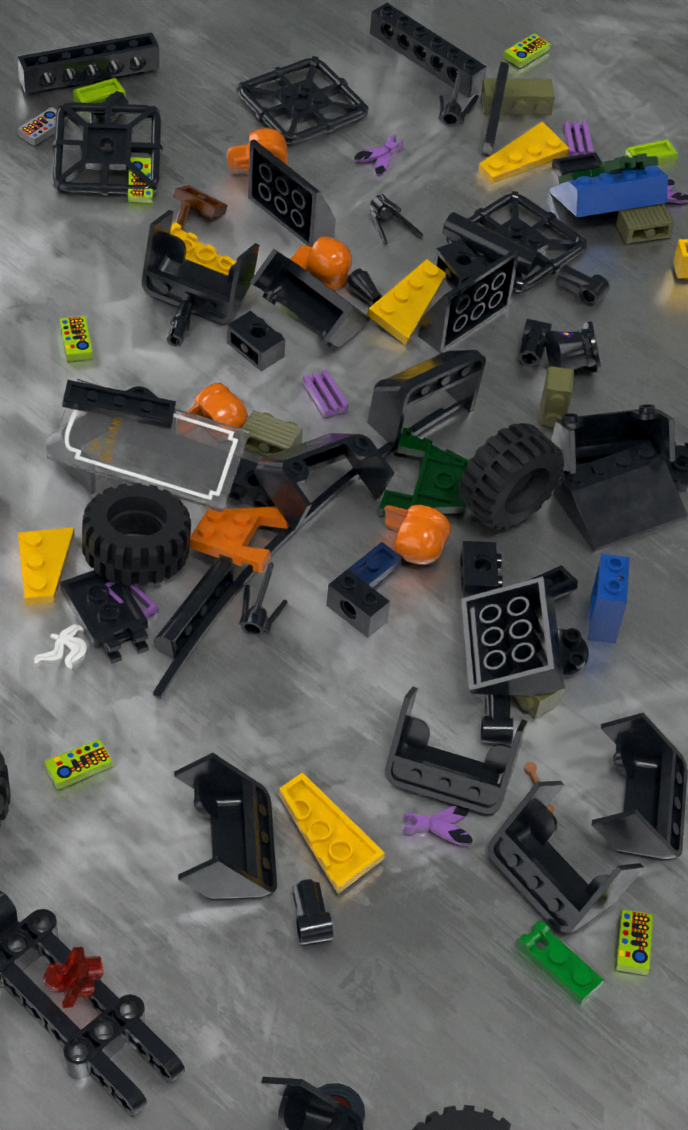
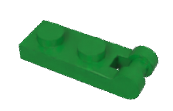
M537 921L531 927V932L528 935L523 934L516 940L519 950L579 1005H582L602 987L604 979L552 934L548 925L543 921ZM539 941L545 946L542 951L536 946Z

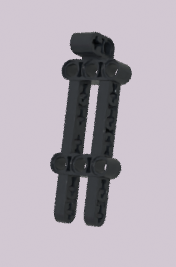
M0 891V988L4 987L64 1048L65 1071L70 1077L79 1080L91 1076L129 1115H136L147 1105V1100L142 1091L110 1058L125 1045L129 1044L169 1083H173L185 1072L182 1061L145 1024V1007L141 998L132 994L118 998L58 938L57 919L52 911L38 909L19 922L15 905L4 892ZM40 928H48V929H49V930L44 931V932L37 931V930L40 929ZM17 947L24 948L22 951L19 952L11 951L12 949ZM40 957L99 1014L83 1029H80L23 972ZM126 1013H134L137 1015L134 1018L123 1017V1015ZM101 1034H110L112 1036L105 1040L98 1038ZM76 1055L86 1056V1059L82 1061H74L72 1058Z

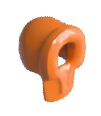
M260 128L249 132V142L255 139L288 165L287 144L284 136L278 130ZM250 143L229 148L227 151L229 171L232 174L249 173Z
M321 236L314 243L313 247L300 246L290 258L334 291L342 289L347 284L346 280L351 274L352 255L350 249L341 241L331 237Z
M214 383L201 390L194 397L193 406L181 416L233 431L232 438L240 433L241 428L247 421L248 413L243 401L230 392L227 386L222 383ZM182 419L177 421L176 429L181 437H185L202 428L215 441H228V433Z
M389 505L385 506V525L389 529L398 532L395 552L403 557L402 560L416 565H427L436 561L441 556L446 541L450 538L451 534L450 522L444 514L424 505H412L407 510Z

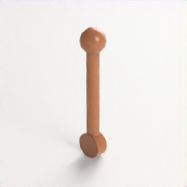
M529 762L525 765L524 771L527 775L531 776L535 785L536 782H540L536 774L537 766L535 763ZM549 804L547 808L554 814L555 807Z

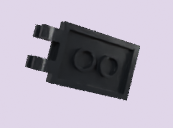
M94 570L61 581V591L93 646L103 645L111 664L122 660L119 649H121L120 642L126 639H132L138 654L149 651V646L145 641L148 639V634L144 630L148 628V620L126 585L116 581V584L109 587L124 601L119 603L110 595L109 588L105 585L109 582L106 576L101 577Z

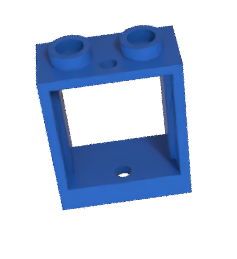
M601 553L590 596L587 640L616 644L627 604L630 557Z

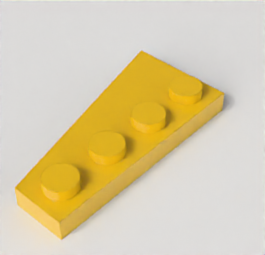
M542 121L479 163L478 171L492 185L550 163L553 159L566 157L569 154V147Z
M174 222L172 224L170 234L182 239L186 245L185 259L228 275L230 267L236 263L235 260L227 255L221 256L216 252V248L210 244L204 245L198 241V236L192 232L187 234L181 230V225Z
M426 259L368 309L366 315L406 345L444 280L446 273Z
M303 772L279 788V797L337 894L384 860L385 852Z

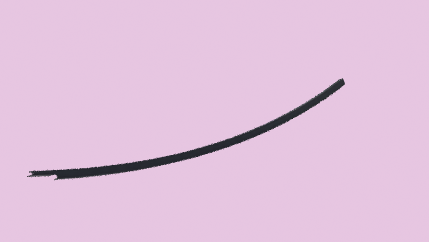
M462 399L446 409L440 408L408 429L412 430V434L416 436L465 406V401ZM387 442L378 450L383 457H386L398 447L393 448ZM354 468L311 503L312 505L301 526L345 487L358 480L359 475ZM290 526L288 529L284 528L264 548L270 550V557L296 531H293ZM249 564L204 617L153 691V696L156 693L161 695V699L163 698L178 672L204 635L256 573V571H253L252 565Z

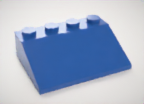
M647 166L644 170L637 171L626 169L618 174L602 173L600 176L592 178L581 176L577 180L567 181L551 187L550 193L576 217L667 203L668 175L657 166Z

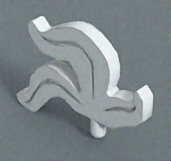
M74 624L62 630L60 635L51 634V639L56 640L55 648L50 652L36 655L34 659L35 666L37 667L41 663L54 664L62 661L65 647L70 651L65 658V667L68 671H72L73 665L83 660L87 654L85 641L76 637L78 633H84L83 627Z

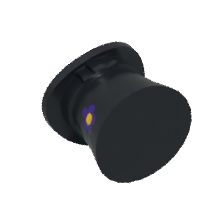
M592 321L586 322L581 330L577 332L551 330L546 332L545 346L549 367L566 368L573 371L583 367L594 373L601 371L599 350Z

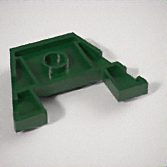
M647 153L632 156L633 158H629V156L614 158L615 160L599 163V168L559 176L558 180L559 184L567 181L577 180L581 176L592 178L598 177L602 173H622L626 169L644 170L647 166H659L657 156L647 157Z
M403 427L397 452L424 458L414 494L408 495L385 490L379 508V515L385 516L384 508L387 505L405 510L409 509L412 505H424L434 508L442 514L465 513L466 505L460 498L459 482L462 481L461 475L463 470H466L469 460L448 449L443 451L432 445L433 441L425 437L420 439L412 434V430Z

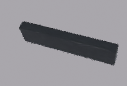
M500 62L482 149V154L489 156L495 143L509 70V63Z
M67 380L62 407L170 429L176 401L73 380Z

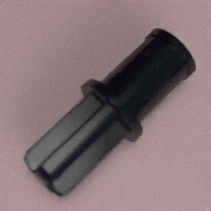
M186 300L181 301L175 316L170 321L171 329L167 336V342L172 346L177 347V343L178 346L183 344L185 332L191 325L189 319L193 310V304Z

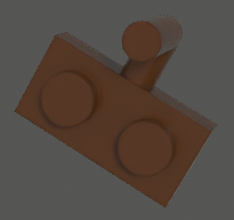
M189 185L175 188L173 197L181 201L176 223L181 225V229H184L189 211L192 208L201 211V215L207 218H215L226 213L227 204Z

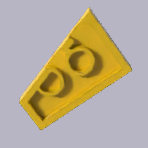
M74 527L18 532L25 605L54 603L62 578V570L69 555V547L75 535Z

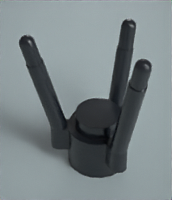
M461 72L457 74L451 102L444 106L443 96H439L440 113L438 119L442 120L447 126H456L458 123L462 124L465 116L479 98L478 95H475L462 112L460 105L456 102L462 77Z
M384 194L377 195L371 200L370 209L372 212L369 216L373 219L384 245H387L388 242L379 218L387 220L393 215L417 236L423 237V233L399 213L402 209L387 199Z
M272 562L268 564L256 603L251 609H249L250 585H245L242 616L239 625H241L244 632L253 636H260L263 634V631L270 632L273 622L288 603L287 600H283L269 619L266 609L261 607L274 567Z

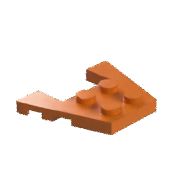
M277 507L207 510L190 537V548L216 558H220L221 555L233 558V564L243 566L244 563L253 566V571L263 573L270 561V550L247 547L260 525L288 529L289 524Z

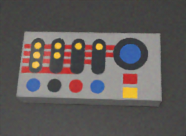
M50 107L17 129L18 136L34 146L54 134L57 110ZM65 118L64 127L69 124L68 118Z

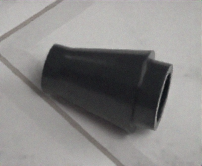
M359 268L348 276L346 280L349 284L348 288L371 306L382 298L367 271Z

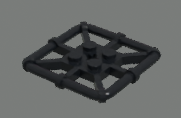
M312 56V58L303 59L281 68L278 66L272 68L268 73L240 82L236 89L240 97L256 113V117L261 122H265L270 128L278 130L284 136L288 145L304 141L324 132L327 134L331 133L337 127L366 117L369 111V107L348 86V82L344 78H340L317 56ZM309 68L305 80L292 84L285 77ZM317 69L333 84L320 89L313 82ZM273 80L282 87L275 91L255 88ZM343 93L354 105L334 102L329 97ZM256 99L271 101L276 106L267 109L262 107ZM330 112L344 114L332 120L330 118L326 119L323 116ZM285 114L291 121L289 130L285 131L274 118ZM313 119L318 124L296 133L301 123Z
M106 101V103L62 102L58 105L55 115L54 140L51 142V150L53 151L52 181L53 187L57 191L102 193L103 196H108V193L128 194V189L151 188L153 193L157 191L160 155L163 153V147L160 144V110L156 106L112 104V101ZM76 112L105 113V124L87 123ZM112 113L141 114L129 124H111ZM65 118L70 119L83 131V140H64ZM148 121H152L151 143L132 142V133ZM107 143L110 144V147H112L109 150L101 148L104 147ZM65 150L82 151V159L62 174L63 152ZM131 153L150 154L151 179L131 162ZM85 169H102V183L69 181ZM109 170H126L128 172L130 170L145 185L108 184Z
M512 191L487 207L477 209L474 215L468 218L540 254L538 264L541 267L540 270L524 280L522 273L516 271L513 284L515 292L522 293V290L532 287L548 275L556 274L560 271V267L580 255L587 248L585 238L556 219L557 216L554 213L546 212L527 197L518 194V191ZM518 204L537 216L541 221L532 227L519 218ZM511 205V219L501 225L489 217L504 206ZM552 227L569 240L548 239L541 233ZM446 236V241L449 244L455 242V240ZM473 250L474 255L486 267L495 262V260L485 255H480ZM547 250L567 251L558 258L550 260L542 255Z

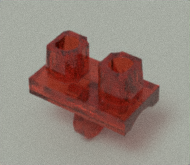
M73 947L64 965L53 964L47 968L43 975L44 984L53 992H64L63 1008H73L78 997L92 996L94 980H100L104 974L101 957H85L83 947Z

